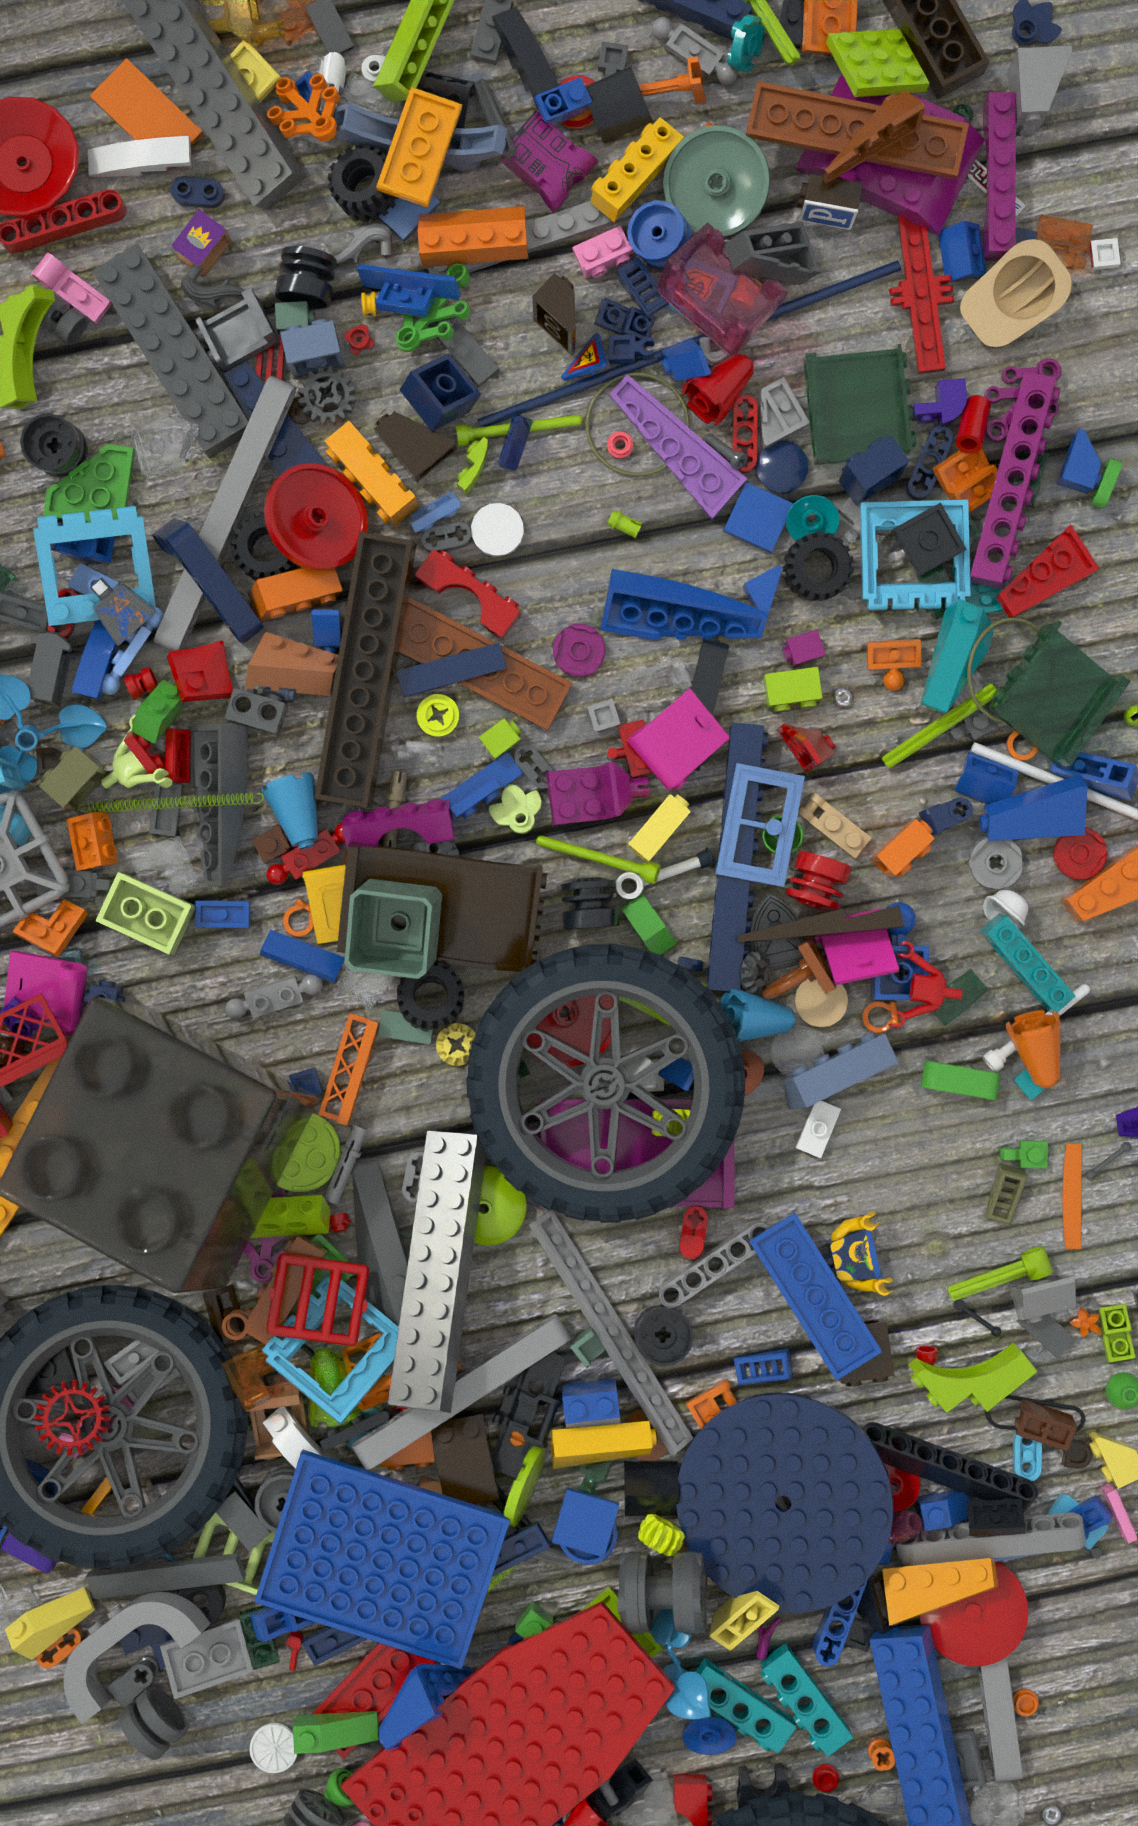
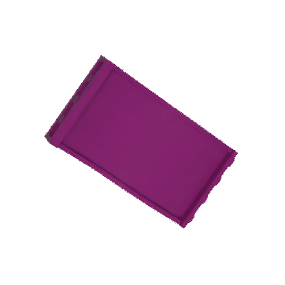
M541 1098V1103L548 1098ZM564 1099L549 1108L547 1112L551 1117L586 1100ZM625 1099L624 1103L651 1117L655 1110L642 1099ZM659 1099L671 1109L691 1110L693 1099ZM598 1108L600 1148H608L611 1109ZM588 1111L536 1133L537 1137L561 1158L575 1165L591 1169ZM621 1113L615 1170L631 1168L649 1161L664 1151L674 1140L664 1136H655L652 1134L651 1128ZM734 1141L712 1176L701 1187L691 1193L688 1198L673 1207L734 1208ZM603 1158L597 1160L596 1164L600 1170L608 1171L610 1169L608 1160Z

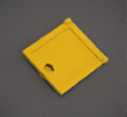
M345 865L303 872L302 878L306 885L317 944L338 941Z

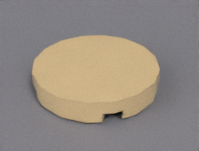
M807 979L796 990L794 997L795 1009L800 1018L809 1025L817 1027L831 1026L838 1022L846 1012L848 1005L847 991L842 984L836 986V989L826 994L817 979L813 982Z

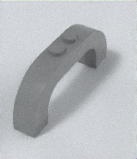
M153 1592L136 1598L124 1608L119 1604L107 1614L109 1619L103 1623L100 1619L88 1629L90 1634L69 1656L64 1671L66 1699L80 1723L83 1724L112 1699L100 1683L97 1675V1661L102 1653L135 1628L145 1624H153L164 1628L182 1649L211 1624L202 1611L195 1604L177 1594Z

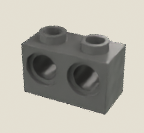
M243 685L241 690L234 688L225 719L229 722L280 736L288 705L282 702L283 697L270 693L267 694V697L257 695L258 690L245 689ZM244 699H249L251 701V708L247 712H240L238 709L239 703ZM268 707H275L277 710V714L272 720H265L264 711Z

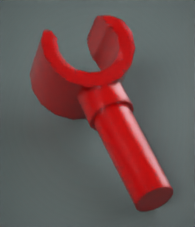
M296 1631L290 1632L285 1644L293 1648L289 1670L292 1671L296 1670L297 1656L304 1636Z

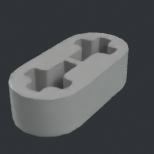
M424 1151L414 1152L407 1162L402 1193L411 1202H417L418 1193L415 1197L411 1196V1191L407 1190V1186H412L414 1178H418L419 1188L421 1172L420 1175L415 1174L417 1166L412 1164V1161L417 1160L419 1156H423Z

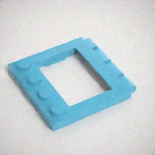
M968 500L860 503L862 600H867L868 610H887L888 600H891L892 610L914 609V599H918L919 609L941 608V598H945V608H948L958 599L965 601V598L971 596ZM941 502L967 549L953 557L955 582L876 584L878 543L875 542V531L893 530L895 527Z
M136 506L116 508L118 516L116 519L112 518L111 509L89 511L90 522H85L84 512L62 514L63 525H58L56 515L37 517L39 528H33L49 626L100 620L93 609V605L100 600L95 593L58 598L56 586L58 579L54 556L51 555L50 544L131 534L134 570L138 576L139 588L132 590L153 607H156L143 516H137Z
M327 1275L314 1289L321 1297L317 1299L312 1294L310 1296L305 1329L316 1330L323 1322L330 1277ZM341 1280L337 1305L342 1300L352 1310L355 1291ZM369 1302L367 1303L366 1312L362 1314V1319L368 1324L373 1325L382 1335L331 1395L319 1387L320 1384L298 1367L297 1369L289 1362L306 1340L284 1337L283 1341H281L278 1337L273 1336L262 1349V1352L268 1356L266 1363L340 1425L394 1363L399 1327ZM292 1314L283 1326L294 1327L296 1316Z

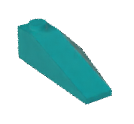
M958 599L944 611L921 705L945 714L968 682L967 667L972 648L980 634L992 624L983 608ZM994 628L982 638L977 646L972 661L971 676L989 651Z

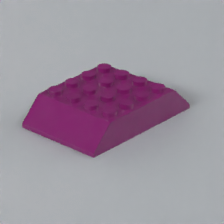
M842 73L831 96L880 106L883 100L889 96L854 97ZM910 93L924 103L926 107L925 115L969 123L964 117ZM969 123L956 180L866 161L840 175L837 179L863 183L860 200L897 217L902 215L908 218L910 222L919 226L923 225L927 227V231L939 236L985 139ZM804 149L795 170L808 176L810 174L824 176L825 169L837 155Z

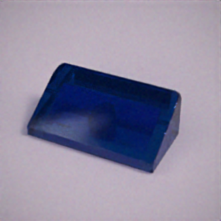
M516 413L513 414L498 460L499 467L517 470L533 423L531 418Z

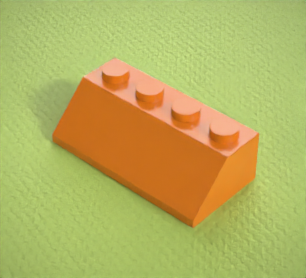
M525 206L420 214L418 220V242L422 267L528 259Z

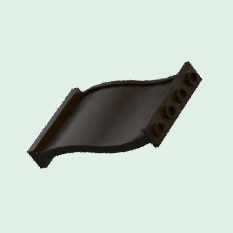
M349 842L337 952L345 953L350 895L367 880L376 879L437 887L441 892L442 902L435 962L480 969L522 972L537 962L538 951H533L534 941H539L541 925H536L537 915H542L544 899H539L540 889H546L547 873L542 872V864L523 865L492 862L413 849ZM396 915L393 917V925L398 929H404L406 927V920L404 917Z

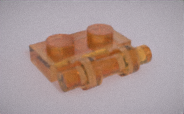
M1041 214L1038 220L1036 239L1046 242L1052 249L1060 248L1067 250V255L1056 253L1061 255L1067 262V269H1084L1087 259L1077 257V252L1086 254L1088 251L1093 224Z

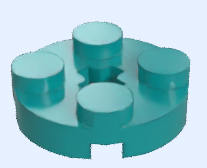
M748 14L743 17L741 22L736 21L733 24L731 36L734 39L732 49L728 54L727 63L728 66L734 67L737 71L750 72L755 64L751 63L754 56H760L764 41V27L759 25V21H762L761 17Z

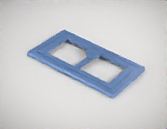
M736 763L716 868L717 875L780 887L785 886L805 776ZM748 781L787 788L781 822L777 819H772L767 823L741 819ZM740 824L766 829L767 833L772 836L779 834L772 870L733 862Z

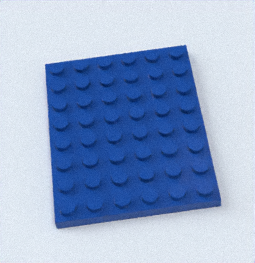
M302 1449L254 1603L462 1669L510 1519L502 1513Z

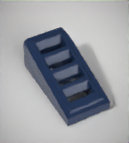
M636 257L617 270L620 284L647 318L670 304L639 257ZM641 280H644V282L634 287L635 284H637ZM649 288L651 289L650 291H648V292L645 293L644 295L640 296V294L643 293L644 291H646L647 289H649ZM657 296V299H656V300H654V301L651 302L650 304L646 305L645 302H647V301H649L650 299H652L653 297Z

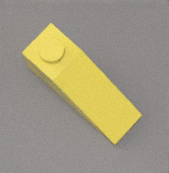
M83 1587L27 1611L5 1628L12 1650L33 1660L96 1609L88 1589Z
M758 1591L740 1595L736 1599L734 1597L730 1598L714 1612L709 1637L731 1651L778 1611L779 1605Z

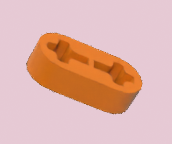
M78 1625L74 1626L46 1649L47 1651H51L54 1647L58 1649L53 1657L46 1659L44 1657L46 1650H44L36 1657L37 1663L43 1668H52L61 1662L83 1641L84 1633L82 1628ZM67 1633L69 1635L74 1633L76 1635L74 1642L70 1640L64 1645L62 1641L67 1636Z

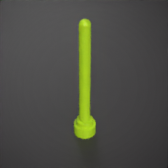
M571 415L479 428L459 424L455 425L458 447L469 445V442H474V439L578 426L582 424L583 418L580 415Z
M539 836L536 839L537 845L639 874L640 878H643L644 882L655 885L661 869V864L649 861V863L639 864L545 836Z

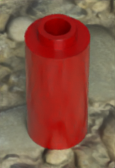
M981 395L968 397L963 409L955 443L956 447L964 453H977L983 445L991 411V402Z

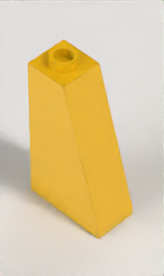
M649 1421L552 1430L550 1439L552 1468L559 1469L651 1454L652 1446L656 1445L655 1429H650Z

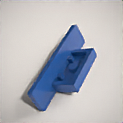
M360 264L357 268L364 287L381 289L375 302L377 309L380 311L427 317L435 297L459 300L461 297L455 277L377 267L374 265Z
M507 752L440 799L450 801L454 822L462 816L466 819L477 811L476 806L485 801L488 804L500 795L498 791L521 776L522 771L510 753Z

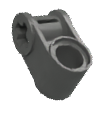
M144 1656L108 1684L106 1688L123 1708L137 1698L159 1674L160 1667L157 1660L152 1656Z

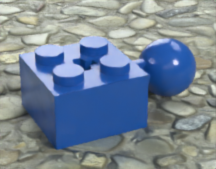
M903 902L892 903L887 908L899 905L904 927L889 929L887 932L891 934V945L897 964L900 965L901 970H905V975L900 976V980H898L894 973L872 977L871 999L909 1000L913 974L929 975L928 972L911 959H900L897 956L898 954L908 955V948L899 946V944L907 941V934L916 925L915 911L910 905ZM913 946L914 952L929 962V946Z

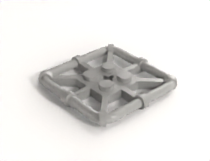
M14 789L11 792L8 791L0 794V806L6 804L0 826V892L5 891L14 908L0 916V928L19 918L25 919L29 917L31 912L60 898L65 892L69 891L70 887L66 873L48 842L50 840L48 834H44L21 792ZM16 806L35 839L19 848L9 832ZM39 846L56 880L30 871L22 854ZM26 879L52 888V890L27 903H23L14 884Z

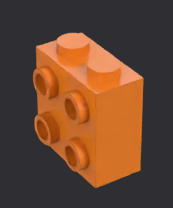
M917 819L912 820L904 825L869 859L887 878L903 876L913 866L910 862L914 858H922L931 850L932 846L930 843L935 839L931 835L933 830L923 820L920 822Z

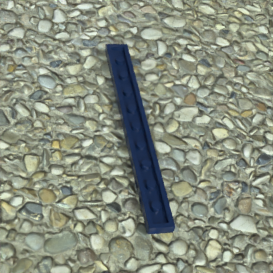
M538 1520L504 1538L492 1577L550 1548L551 1543ZM327 1626L304 1638L302 1645L312 1663L316 1666L368 1639Z

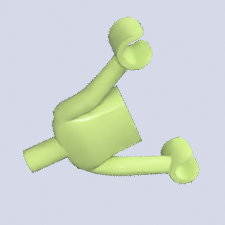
M133 715L130 719L129 724L131 728L128 732L132 730L136 715ZM124 739L114 755L112 763L113 772L101 779V783L106 789L118 781L126 788H131L145 782H155L163 788H168L172 785L171 779L164 778L169 774L168 771L159 768L153 774H146V769L132 751L125 754L128 746L125 744Z

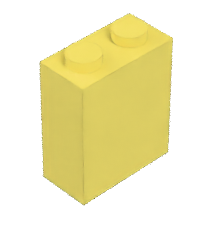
M670 794L628 843L627 847L648 863L691 811L687 807L690 804L678 794L675 797Z

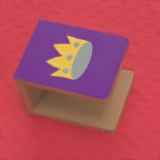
M198 209L173 242L172 248L178 252L177 257L190 268L193 264L201 267L203 270L200 275L205 277L232 240L227 229Z

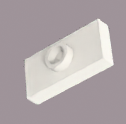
M824 1101L813 1104L795 1148L821 1158L841 1109Z

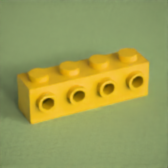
M661 117L653 125L649 123L643 129L641 138L637 142L632 141L624 152V157L620 161L618 159L614 160L607 171L608 174L604 178L599 177L591 187L593 193L590 203L615 223L666 167L672 151L684 139V136Z

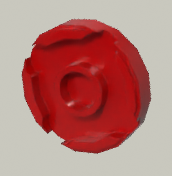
M1085 827V835L1058 837L1053 846L1055 865L1063 875L1071 879L1084 880L1093 877L1103 869L1107 861L1106 844L1097 831Z

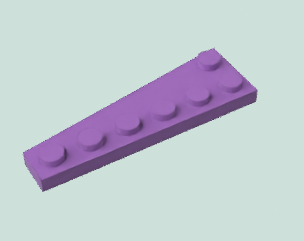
M628 374L610 393V398L667 465L707 516L713 520L747 481V478L738 470L732 468L727 460Z

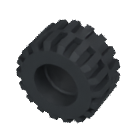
M361 144L355 145L354 150L350 147L345 150L346 153L343 156L339 154L336 157L337 163H332L330 167L333 171L328 173V180L331 182L328 184V188L332 193L331 195L343 211L354 220L358 221L359 218L363 222H368L369 218H372L373 221L378 220L379 215H387V210L390 207L393 209L396 205L394 200L399 199L398 197L377 191L376 188L386 155L377 147L374 149L372 145L367 144L365 148ZM369 175H375L368 188L355 192V188L361 179Z
M260 512L259 516L251 514L249 515L250 520L246 522L243 519L240 522L242 527L235 529L234 534L236 538L232 539V546L234 547L232 552L237 560V564L247 575L256 581L265 577L297 570V565L286 558L281 552L275 559L267 562L258 561L253 556L255 542L261 536L269 534L264 512Z
M811 533L797 540L788 549L789 552L783 560L785 561L783 572L786 573L784 579L786 583L789 582L791 586L789 589L792 592L798 593V597L802 599L807 598L808 601H823L841 593L845 589L844 587L850 583V575L854 572V567H851V563L854 562L853 556H849L848 551H850L848 545L844 546L842 544L843 540L840 537L836 539L833 537L834 534ZM814 551L824 553L832 564V572L829 579L822 583L812 581L804 569L807 555Z
M439 962V964L434 963L426 974L419 979L400 978V984L397 986V1002L403 1018L407 1022L409 1021L414 1028L417 1029L419 1027L422 1028V1031L428 1032V1030H433L436 1032L442 1027L446 1029L452 1021L455 1022L458 1019L459 1013L463 1010L464 988L459 975L455 974L454 969L451 967L447 968L445 963ZM430 982L440 984L446 990V1002L436 1010L420 1008L416 1004L415 993L421 985Z

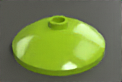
M485 1165L474 1240V1243L478 1245H497L510 1239L522 1226L527 1212L526 1195L520 1190L517 1191L504 1178L505 1176L497 1166ZM483 1203L489 1207V1211L486 1213L480 1210V1205Z

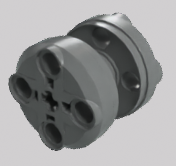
M696 1551L675 1553L673 1576H654L650 1553L629 1552L620 1554L618 1613L621 1623L631 1634L651 1633L654 1610H673L677 1633H706L708 1578L705 1572L703 1553H697Z

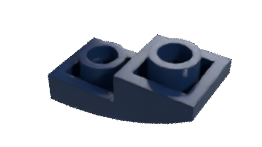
M604 298L601 301L594 325L619 335L635 334L636 340L640 341L642 338L650 336L656 317L652 315L647 318L640 309L633 306L627 308Z

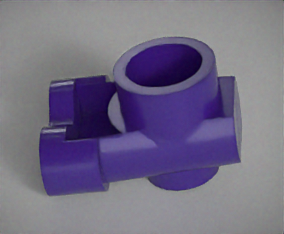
M15 996L0 1011V1014L22 1003V1001ZM24 1008L16 1013L23 1015ZM27 1012L26 1016L34 1018L33 1015ZM10 1015L4 1018L3 1025L6 1024L9 1027V1031L17 1033L21 1018ZM24 1020L20 1034L32 1037L38 1031L40 1025Z

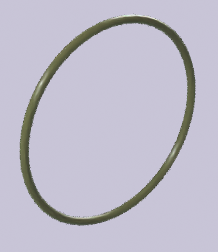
M628 373L630 377L639 376L657 380L670 388L679 399L685 413L686 426L690 428L687 406L680 393L669 382L648 373ZM625 374L608 381L592 398L585 421L587 439L596 457L611 470L627 476L652 475L667 468V465L664 464L657 469L639 473L618 469L602 458L591 439L589 421L596 399L608 386L623 379L627 375Z
M1015 617L998 620L980 634L971 650L967 667L968 686L974 703L985 716L1005 724L1021 722L1032 716L1046 700L1054 675L1053 654L1045 635L1033 623ZM1005 622H1020L1033 628L1045 643L1050 661L1049 681L1042 699L1032 711L1017 719H1000L988 713L981 706L974 693L971 679L972 661L980 641L992 628Z

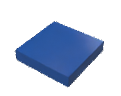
M745 482L723 532L771 554L786 523L787 513L794 503Z
M567 1487L553 1533L552 1543L604 1558L619 1508V1502Z

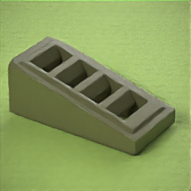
M999 1163L984 1215L986 1219L1011 1225L1027 1180V1175L1023 1169ZM1005 1177L1016 1179V1181L1005 1179ZM1002 1186L1013 1188V1192L1001 1188ZM998 1197L1010 1199V1203L998 1200ZM995 1206L1008 1209L1007 1214L995 1211Z

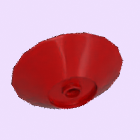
M7 97L0 100V214L6 216H30L51 208L68 192L78 172L79 146L71 124L55 107L35 98ZM21 161H27L25 166H19Z

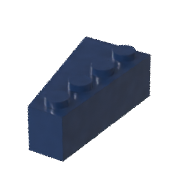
M638 0L643 3L644 1L656 6L655 8L664 12L667 10L679 15L680 19L687 22L693 21L698 23L704 29L732 41L734 39L731 36L733 24L736 21L741 22L744 16L751 15L753 9L744 0Z

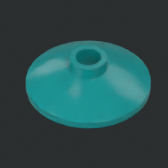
M819 495L805 496L797 500L790 507L786 517L787 530L795 541L816 532L835 534L840 521L839 513L835 504L828 498ZM810 514H816V517L812 520L807 518Z

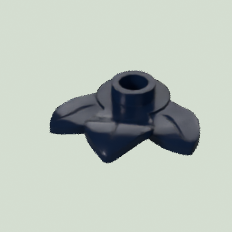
M1019 0L1013 9L1015 24L1012 28V37L1016 43L1023 46L1030 45L1033 42L1046 44L1059 36L1062 28L1057 24L1050 23L1053 11L1051 2L1039 3L1033 7L1028 0ZM1026 30L1028 31L1029 35L1024 36L1021 34L1020 31Z

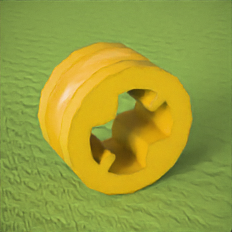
M362 292L363 317H367L368 314L377 316L375 292H371L370 295Z

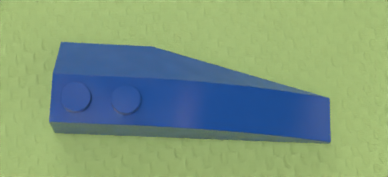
M612 569L600 630L651 640H661V637L675 636L676 639H686V636H702V639H713V636H726L728 639L762 638L768 613L721 594L689 584Z

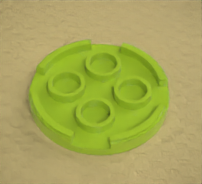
M295 1111L278 1117L268 1126L260 1142L259 1156L265 1174L273 1183L289 1191L306 1192L322 1186L330 1179L339 1161L341 1148L338 1135L328 1121L311 1112Z
M533 1446L523 1460V1464L526 1466L521 1468L510 1490L504 1510V1516L510 1519V1526L515 1527L521 1520L538 1483L546 1450L539 1446Z

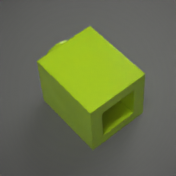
M503 718L482 734L479 740L492 757L497 760L521 742L518 735L522 732L513 721L508 723Z

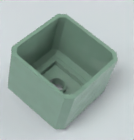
M369 879L350 895L345 964L352 971L419 979L426 974L436 961L442 902L441 892L437 887ZM400 915L405 918L406 927L404 929H398L393 925L394 916Z

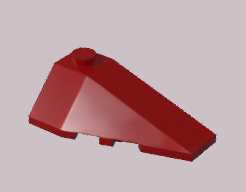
M786 724L781 725L777 729L805 774L835 755L833 749L836 747L828 735L823 736L820 731Z

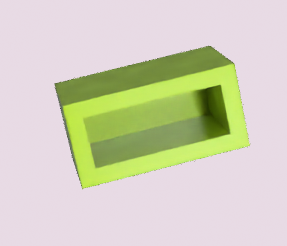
M818 667L769 673L763 676L767 709L774 708V712L788 711L791 705L799 704L802 709L817 706L816 702H820L823 698Z

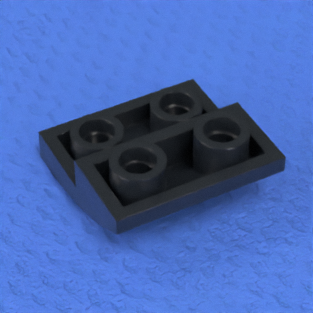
M631 66L585 86L592 100L589 109L604 143L653 122Z

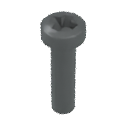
M713 434L707 435L705 442L730 460L732 468L738 470L745 465L747 461L746 453L743 451L736 452Z

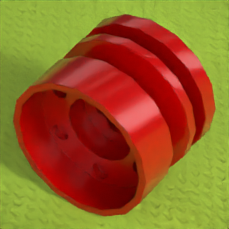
M799 851L794 868L804 873V877H791L790 882L800 886V889L787 888L785 895L792 897L802 905L818 910H839L841 904L831 901L830 897L843 898L844 894L834 889V885H847L853 867L818 854Z

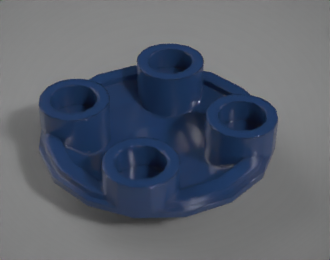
M779 441L763 449L756 462L757 478L767 489L777 493H791L805 481L808 474V459L804 451L797 444L789 441Z

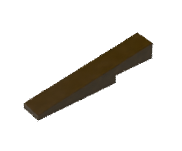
M899 905L847 919L843 909L738 935L737 941L738 944L899 929L904 927Z

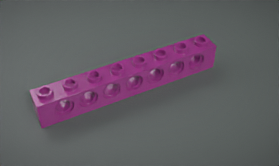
M1024 371L970 574L971 583L1003 590L1004 583L1010 582L1013 566H1009L1012 556H1017L1020 541L1016 540L1018 530H1024L1027 515H1023L1025 505L1030 506L1033 496V489H1030L1032 479L1037 480L1040 464L1036 462L1038 455L1044 454L1047 438H1043L1045 429L1051 428L1054 413L1050 412L1052 403L1057 404L1060 394V387H1057L1056 377ZM1034 401H1040L1044 404L1039 409H1033L1029 406ZM1033 426L1037 431L1028 435L1023 432V429ZM1022 451L1030 454L1026 460H1019L1016 458V455ZM1013 477H1020L1024 480L1017 486L1009 483ZM1007 502H1013L1017 505L1013 511H1005L1002 508ZM1004 527L1010 530V533L1005 537H999L995 534L999 528ZM993 553L1003 555V559L997 563L991 562L989 557Z

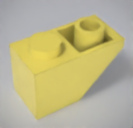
M1096 1432L1089 1433L1092 1440L1089 1443L1090 1449L1096 1459L1100 1457L1104 1465L1100 1469L1107 1483L1112 1482L1119 1489L1138 1480V1454L1133 1447Z

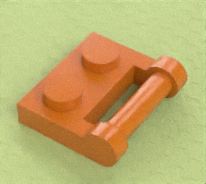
M728 1379L721 1380L710 1389L686 1402L700 1430L713 1416L721 1411L714 1397L721 1394L728 1407L737 1402L730 1389L731 1384Z

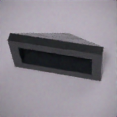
M883 1571L867 1580L856 1611L879 1634H885L896 1626H889Z

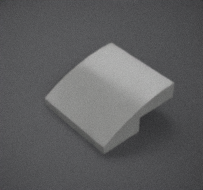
M135 1340L104 1362V1365L116 1382L123 1387L159 1350L144 1342ZM160 1355L157 1359L158 1367L162 1370L169 1369L170 1359L166 1355ZM176 1366L158 1390L181 1374ZM151 1373L128 1393L134 1404L155 1379Z

